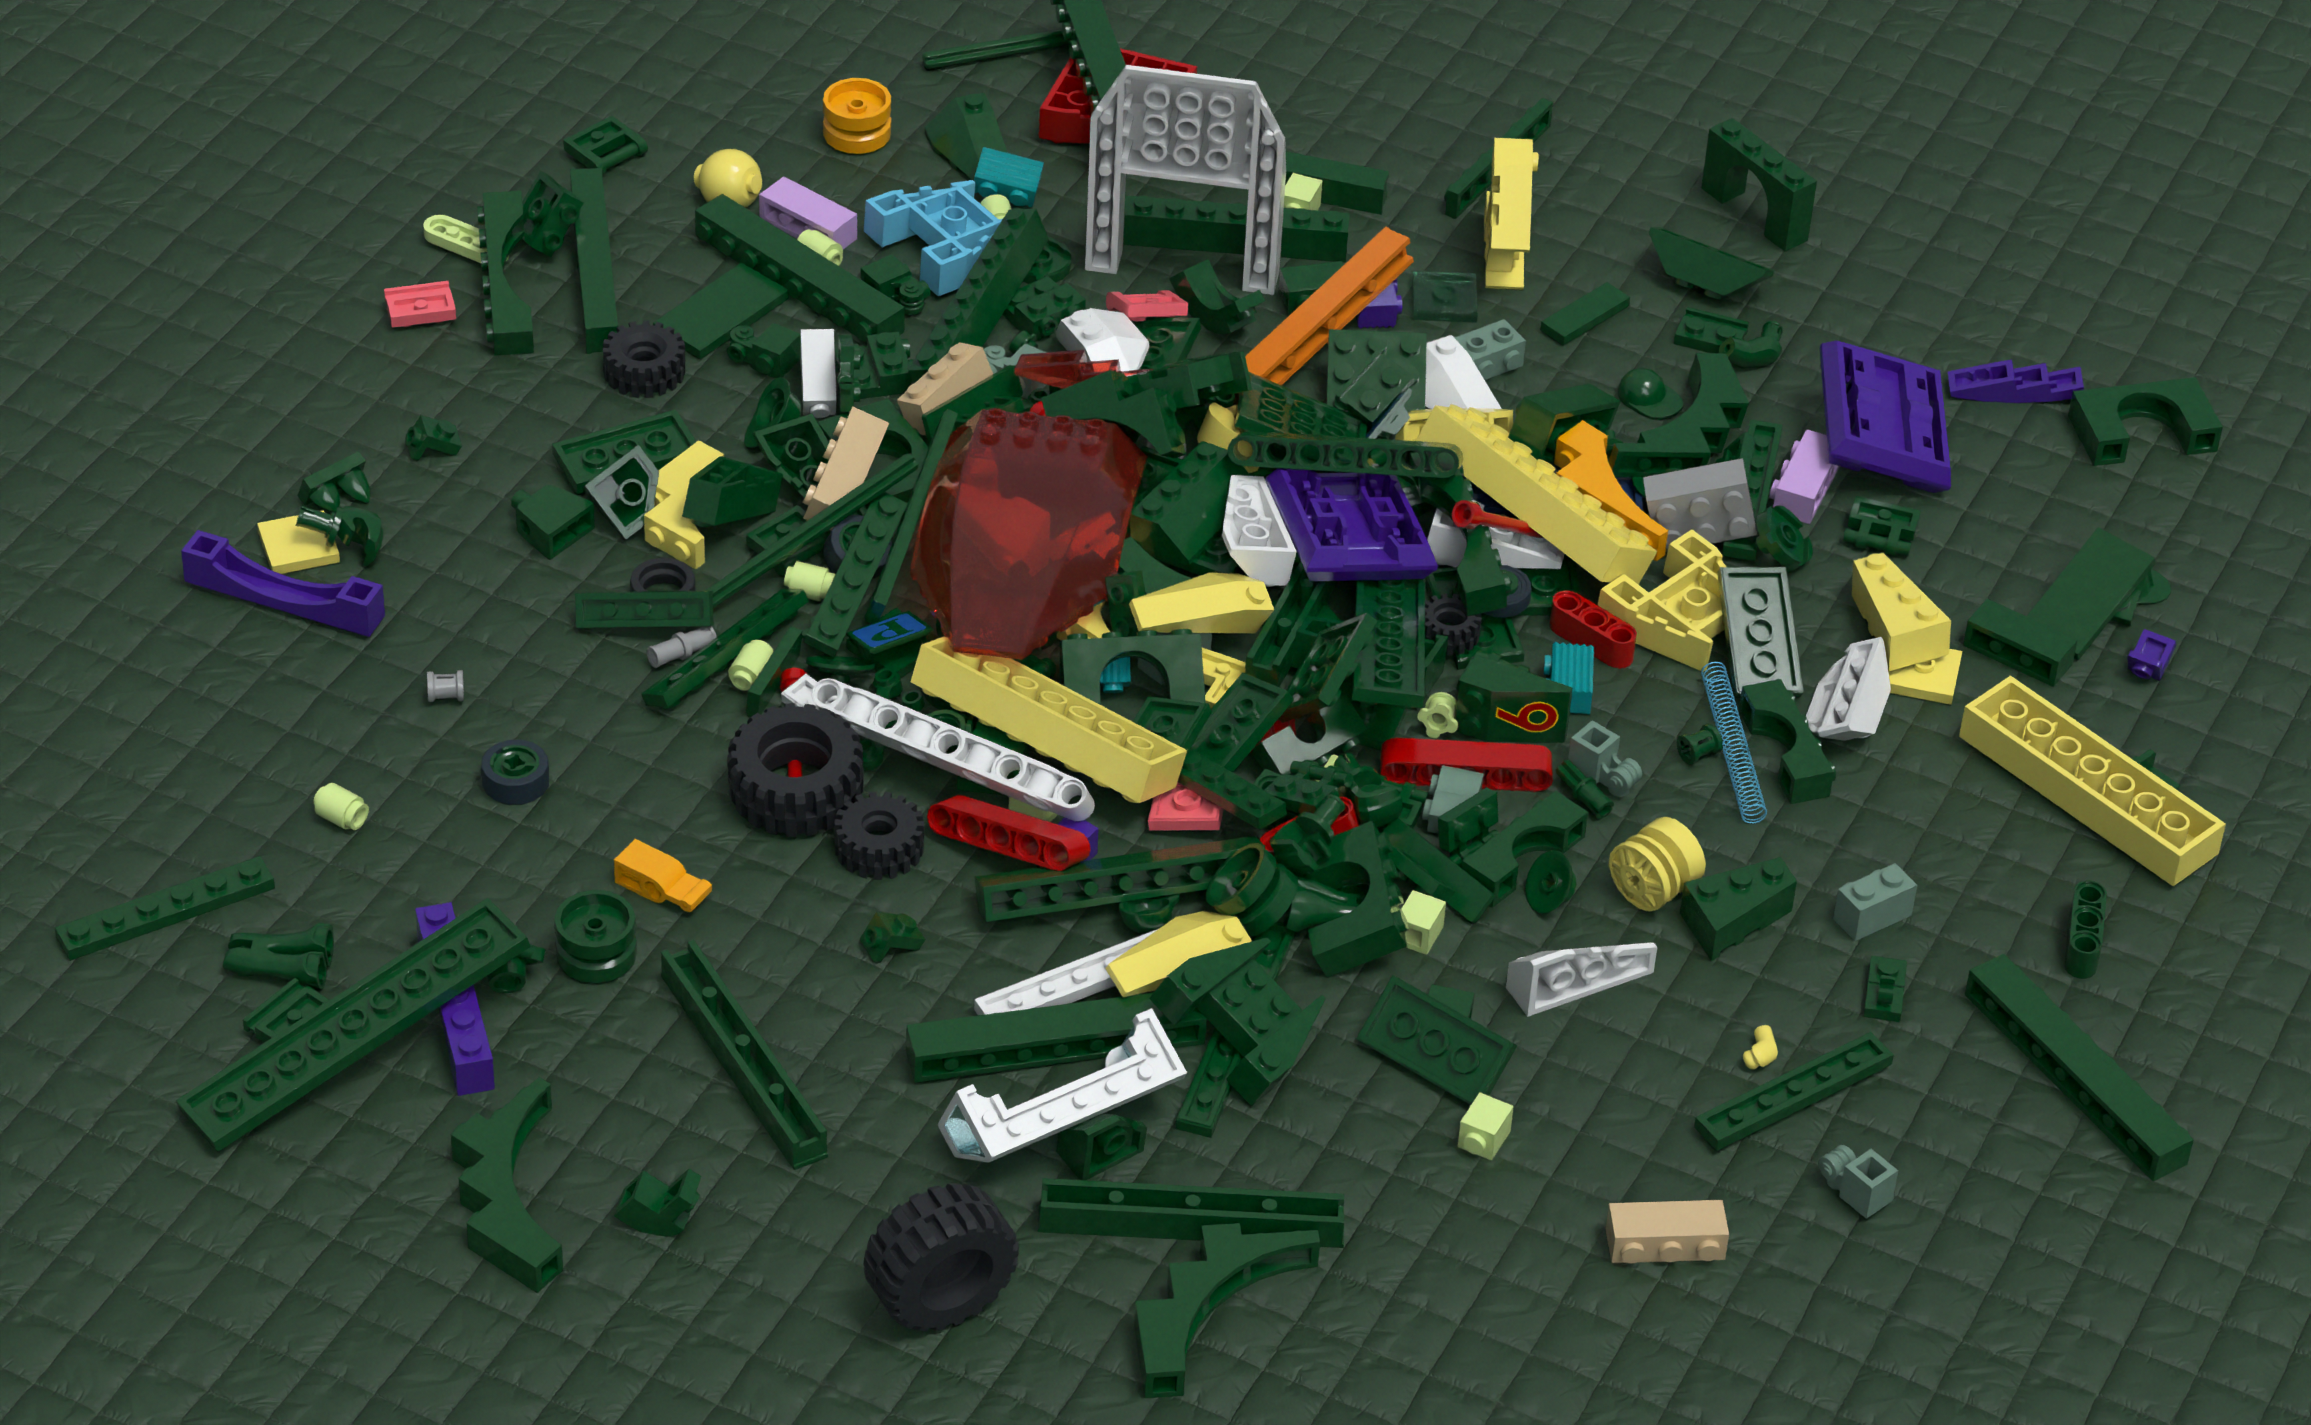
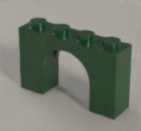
M1734 118L1709 128L1701 188L1723 204L1745 193L1749 169L1759 179L1767 197L1768 209L1764 236L1784 252L1808 241L1817 180Z
M2196 377L2073 391L2068 417L2093 466L2125 463L2130 437L2122 420L2127 418L2146 417L2166 424L2175 433L2186 455L2217 452L2223 429Z
M888 398L857 408L889 423L876 454H886L896 458H900L905 454H911L917 461L919 467L915 472L885 491L908 503L928 450L927 444L922 440L919 431L916 428H912L903 417L901 410L897 409ZM850 412L818 422L828 442L831 439L838 440L839 437L833 435L840 417L842 416L847 419ZM941 461L922 510L940 504L941 485L943 483L954 484L952 471L948 466H944ZM870 502L865 505L867 509L870 505Z
M1176 629L1171 631V635L1158 636L1157 631L1146 630L1137 632L1135 637H1123L1121 632H1107L1102 634V638L1088 639L1087 634L1079 633L1067 635V640H1061L1059 645L1061 685L1101 705V673L1109 664L1125 657L1141 658L1154 665L1164 679L1167 699L1205 703L1201 634H1192L1191 629Z
M1373 821L1335 835L1334 840L1329 845L1332 853L1331 858L1321 857L1316 861L1319 866L1316 871L1301 875L1335 890L1342 888L1343 885L1356 883L1370 885L1366 897L1353 911L1308 930L1313 956L1327 978L1407 947L1405 931L1409 930V925L1403 911L1399 908V905L1404 903L1399 887L1396 883L1394 884L1393 880L1398 878V873L1394 862L1388 856V853L1393 852L1392 845L1386 832L1380 833Z

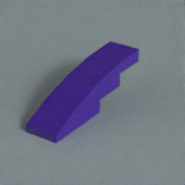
M2012 359L1948 371L1951 397L1983 402H2052L2071 399L2073 391L2084 390L2080 366L2048 372L2046 363L2014 369Z

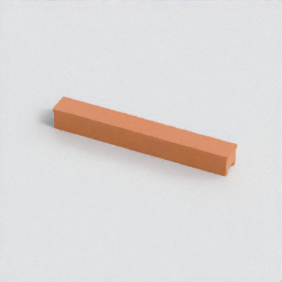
M1389 227L1383 228L1245 356L1248 372L1279 385L1284 384L1328 343L1329 329H1343L1414 262L1413 257L1407 255L1406 246L1411 243L1410 238L1390 230ZM1234 393L1235 404H1238L1240 393Z

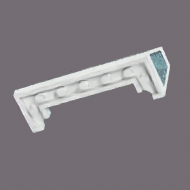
M1151 1008L1134 1017L1132 1020L1133 1028L1123 1044L1108 1053L1104 1069L1008 1110L999 1094L991 1098L980 1096L976 1093L977 1090L972 1084L956 1091L937 1125L954 1157L989 1163L1179 1081L1186 1076L1187 1071Z

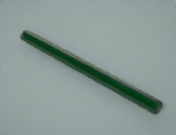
M911 454L903 455L706 589L713 591V608L915 472L919 467L915 458Z

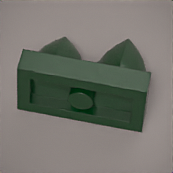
M357 451L304 478L297 496L305 506L314 502L321 508L334 512L340 506V496L337 490L339 488L351 497L369 503L370 486L363 472L366 460Z

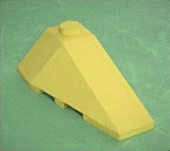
M1207 573L1132 599L1129 603L1138 631L1153 630L1162 633H1171L1172 630L1191 629L1192 633L1255 634L1274 611L1265 583L1238 573Z
M1201 911L1175 917L1113 960L1105 969L1121 995L1127 997L1156 990L1168 974L1189 958L1252 942L1237 917Z

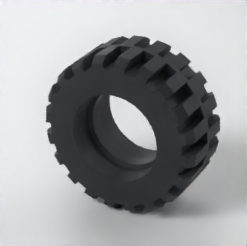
M790 703L778 709L776 706L765 709V713L762 715L756 713L747 720V725L743 723L738 728L728 746L729 794L732 803L736 805L738 813L743 818H748V822L760 829L763 826L766 832L777 835L778 832L786 833V837H797V834L806 833V836L816 835L818 830L824 829L826 832L834 828L838 810H843V804L848 800L854 804L855 796L862 794L864 789L863 748L857 732L852 727L850 728V724L841 716L835 718L834 712L826 708L818 710L815 705L811 704L799 707L795 706V703ZM792 760H798L801 763L820 768L819 771L803 777H785L771 772L776 767L788 764Z
M948 1183L944 1188L937 1185L928 1188L926 1193L912 1195L904 1205L898 1204L892 1209L891 1215L887 1219L881 1220L877 1225V1233L871 1234L867 1243L868 1250H865L863 1263L864 1274L892 1319L896 1320L899 1325L917 1331H928L929 1328L935 1331L946 1328V1325L953 1324L956 1326L964 1322V1318L970 1315H977L983 1311L982 1307L988 1302L992 1303L999 1296L998 1292L1000 1289L1006 1288L1011 1280L1010 1273L1016 1270L1019 1242L1013 1229L985 1191L966 1184L962 1186L957 1183Z

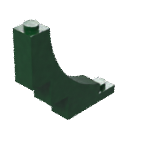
M1696 353L1688 376L1692 389L1693 404L1685 413L1668 424L1640 432L1637 443H1614L1608 463L1615 477H1648L1658 475L1666 468L1690 469L1705 466L1709 461L1711 453H1722L1730 428H1741L1749 405L1748 399L1726 353Z

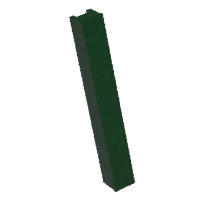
M1286 151L1285 185L1292 173L1322 180L1321 203L1382 215L1383 206L1388 194L1386 189L1389 171Z
M602 168L570 169L571 192L584 202L579 218L574 222L586 353L591 354L603 352V342L605 339L608 340V334L611 331L617 333L618 319Z
M1300 561L1276 603L1273 613L1267 619L1246 656L1245 674L1280 687L1293 663L1297 629L1307 616L1318 617L1338 581H1309Z
M695 940L688 942V949L672 955L668 949L662 951V979L793 1170L828 1158L827 1130Z
M1042 1178L1038 1232L1201 1241V1226L1240 1223L1242 1235L1318 1230L1320 1247L1344 1248V1194Z

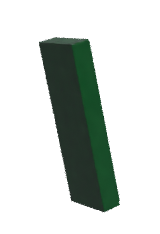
M1606 282L1541 321L1540 330L1560 344L1565 345L1630 305V296Z
M792 626L788 629L748 690L746 706L748 717H752L756 713L760 715L763 713L780 687L781 673L788 668H792L800 656L803 630Z

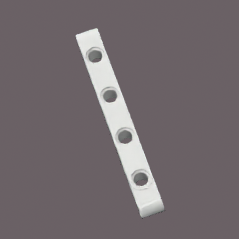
M822 679L812 689L811 697L819 710L826 708L835 713V718L841 716L850 724V728L852 727L861 736L1038 809L1053 812L1073 821H1083L1093 813L1095 807L1094 800L1084 783L1047 764L866 690L851 687L834 679ZM837 696L832 703L825 704L828 698ZM897 720V723L892 728L885 729L889 722ZM958 745L954 752L946 754L949 747ZM1020 770L1016 777L1007 779L1010 772ZM1082 796L1079 802L1068 804L1072 797Z

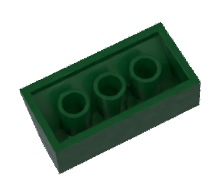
M1201 441L1129 513L1131 537L1145 551L1189 566L1223 531L1231 475H1251L1243 466L1231 461L1227 449Z

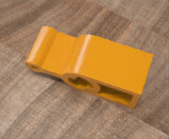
M634 839L614 859L615 883L653 902L662 903L668 900L680 906L684 911L692 912L712 892V884L705 879L700 880L686 873L684 866L677 859L637 839Z

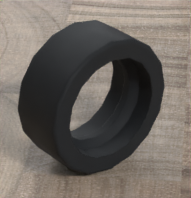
M661 557L647 560L635 568L630 579V591H646L645 588L658 583L677 585L681 588L677 591H696L695 576L692 569L684 562L674 558Z

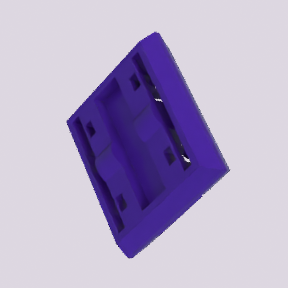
M1838 340L1821 343L1820 368L1829 463L1858 472L1864 468L1902 479L1904 485L1932 493L1950 490L1951 467L1940 370Z
M1277 468L1266 476V484L1309 581L1424 579L1437 570L1438 565L1431 547L1396 475L1316 473L1314 470Z

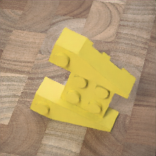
M1494 138L1491 190L1486 193L1484 207V242H1486L1484 258L1486 260L1485 288L1524 289V252H1530L1532 172L1538 171L1539 159L1538 152H1533L1532 139Z
M1691 529L1669 544L1663 571L1670 578L1654 590L1647 592L1623 574L1601 589L1598 606L1634 627L1637 632L1636 644L1701 671L1709 662L1713 645L1712 638L1725 630L1717 576L1719 568L1726 567L1722 561L1723 555L1717 547Z

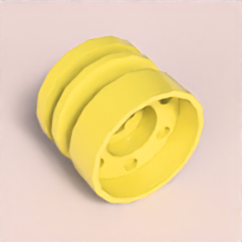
M1666 816L1656 818L1643 827L1637 835H1633L1625 842L1620 843L1613 849L1609 857L1611 877L1618 890L1627 901L1637 908L1648 912L1660 909L1666 902L1673 900L1678 893L1683 892L1685 882L1702 878L1706 867L1704 853L1697 838L1682 823Z

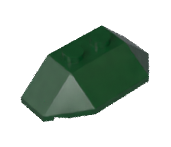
M1651 227L1649 231L1666 274L1676 277L1675 283L1691 289H1693L1694 285L1704 288L1703 294L1721 300L1722 296H1734L1773 277L1775 270L1662 227Z

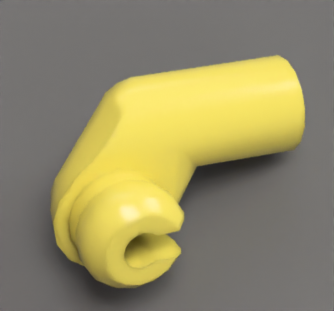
M1768 1025L1759 1026L1754 1030L1756 1044L1752 1046L1751 1050L1743 1053V1060L1751 1070H1755L1759 1066L1765 1067L1777 1058L1778 1049L1772 1029Z

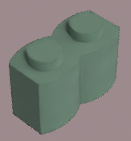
M1442 765L1440 774H1433L1429 795L1434 797L1433 800L1426 799L1422 820L1428 821L1427 832L1439 834L1438 817L1482 790L1484 773Z

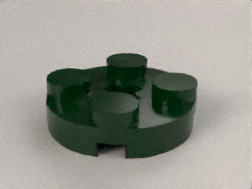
M1780 505L1774 508L1771 506L1757 516V529L1760 536L1756 538V543L1759 549L1765 554L1770 553L1782 567H1786L1787 572L1791 573L1802 566L1813 555L1809 536L1803 539L1799 531L1803 525L1790 510Z

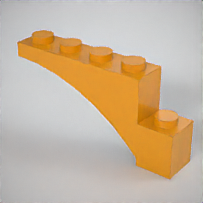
M1582 420L1557 438L1554 464L1562 469L1556 472L1559 477H1566L1578 485L1577 490L1583 495L1587 494L1602 503L1600 508L1605 512H1611L1621 517L1625 521L1624 526L1630 531L1635 530L1645 535L1649 539L1647 544L1658 551L1653 559L1657 562L1665 556L1668 530L1650 518L1624 492L1607 460L1608 435Z

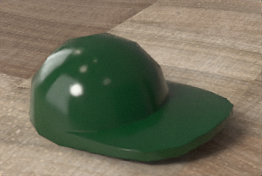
M1642 367L1630 370L1622 377L1618 385L1617 394L1620 401L1628 408L1649 419H1667L1678 414L1683 408L1681 396L1666 386L1663 378L1654 370Z
M1180 894L1121 902L1119 904V912L1123 923L1133 932L1141 934L1161 928L1171 920L1173 908L1178 903Z

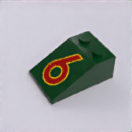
M1475 655L1459 681L1456 710L1458 728L1455 732L1484 742L1564 743L1567 739L1573 688Z

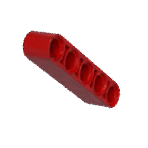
M1391 738L1386 740L1381 746V775L1386 776L1388 781L1403 785L1405 782H1409L1417 786H1430L1433 774L1439 775L1442 765L1484 773L1482 789L1487 787L1491 790L1539 792L1548 789L1553 782L1552 752L1542 745Z
M955 795L934 804L927 813L930 828L939 835L1055 871H1062L1086 860L1091 850L1088 838L1080 831L963 795Z

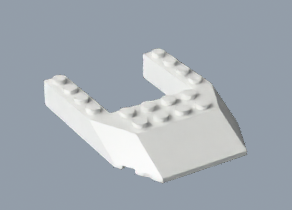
M1126 65L1091 114L1085 270L1117 274L1123 251L1126 174L1249 190L1242 291L1255 292L1260 289L1262 294L1274 295L1279 275L1286 180L1285 137L1257 82Z

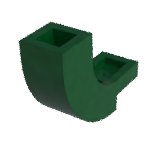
M1209 259L1169 278L1177 296L1188 302V312L1193 318H1199L1200 324L1213 333L1229 334L1256 321L1254 316L1257 313L1255 306L1265 302L1260 289L1242 298L1231 295L1218 280Z

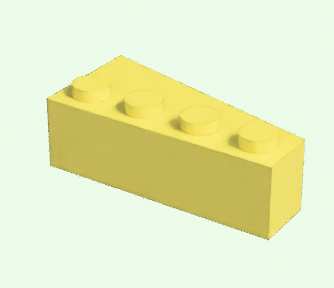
M1884 553L1871 554L1868 557L1853 561L1852 597L1862 617L1868 621V630L1871 636L1876 638L1882 637L1884 641L1888 671L1949 655L1951 620Z

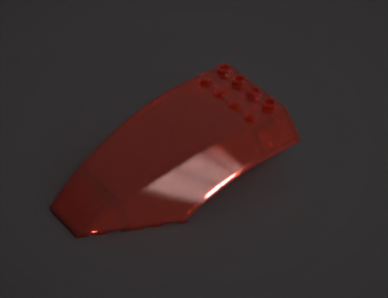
M992 408L989 410L982 409L950 434L943 456L939 460L925 501L910 575L920 585V593L927 600V606L933 617L938 618L940 621L941 631L944 637L949 639L948 644L953 652L1022 660L1030 655L1033 649L1046 644L1048 636L1056 630L1064 632L1077 623L1080 617L1092 613L1096 603L1101 600L1108 602L1105 577L1118 574L1131 512L1147 464V456L1115 423H1106L1101 419L1078 420L1065 415L1056 417L1041 416L1035 412L1012 413L1006 412L1003 409Z

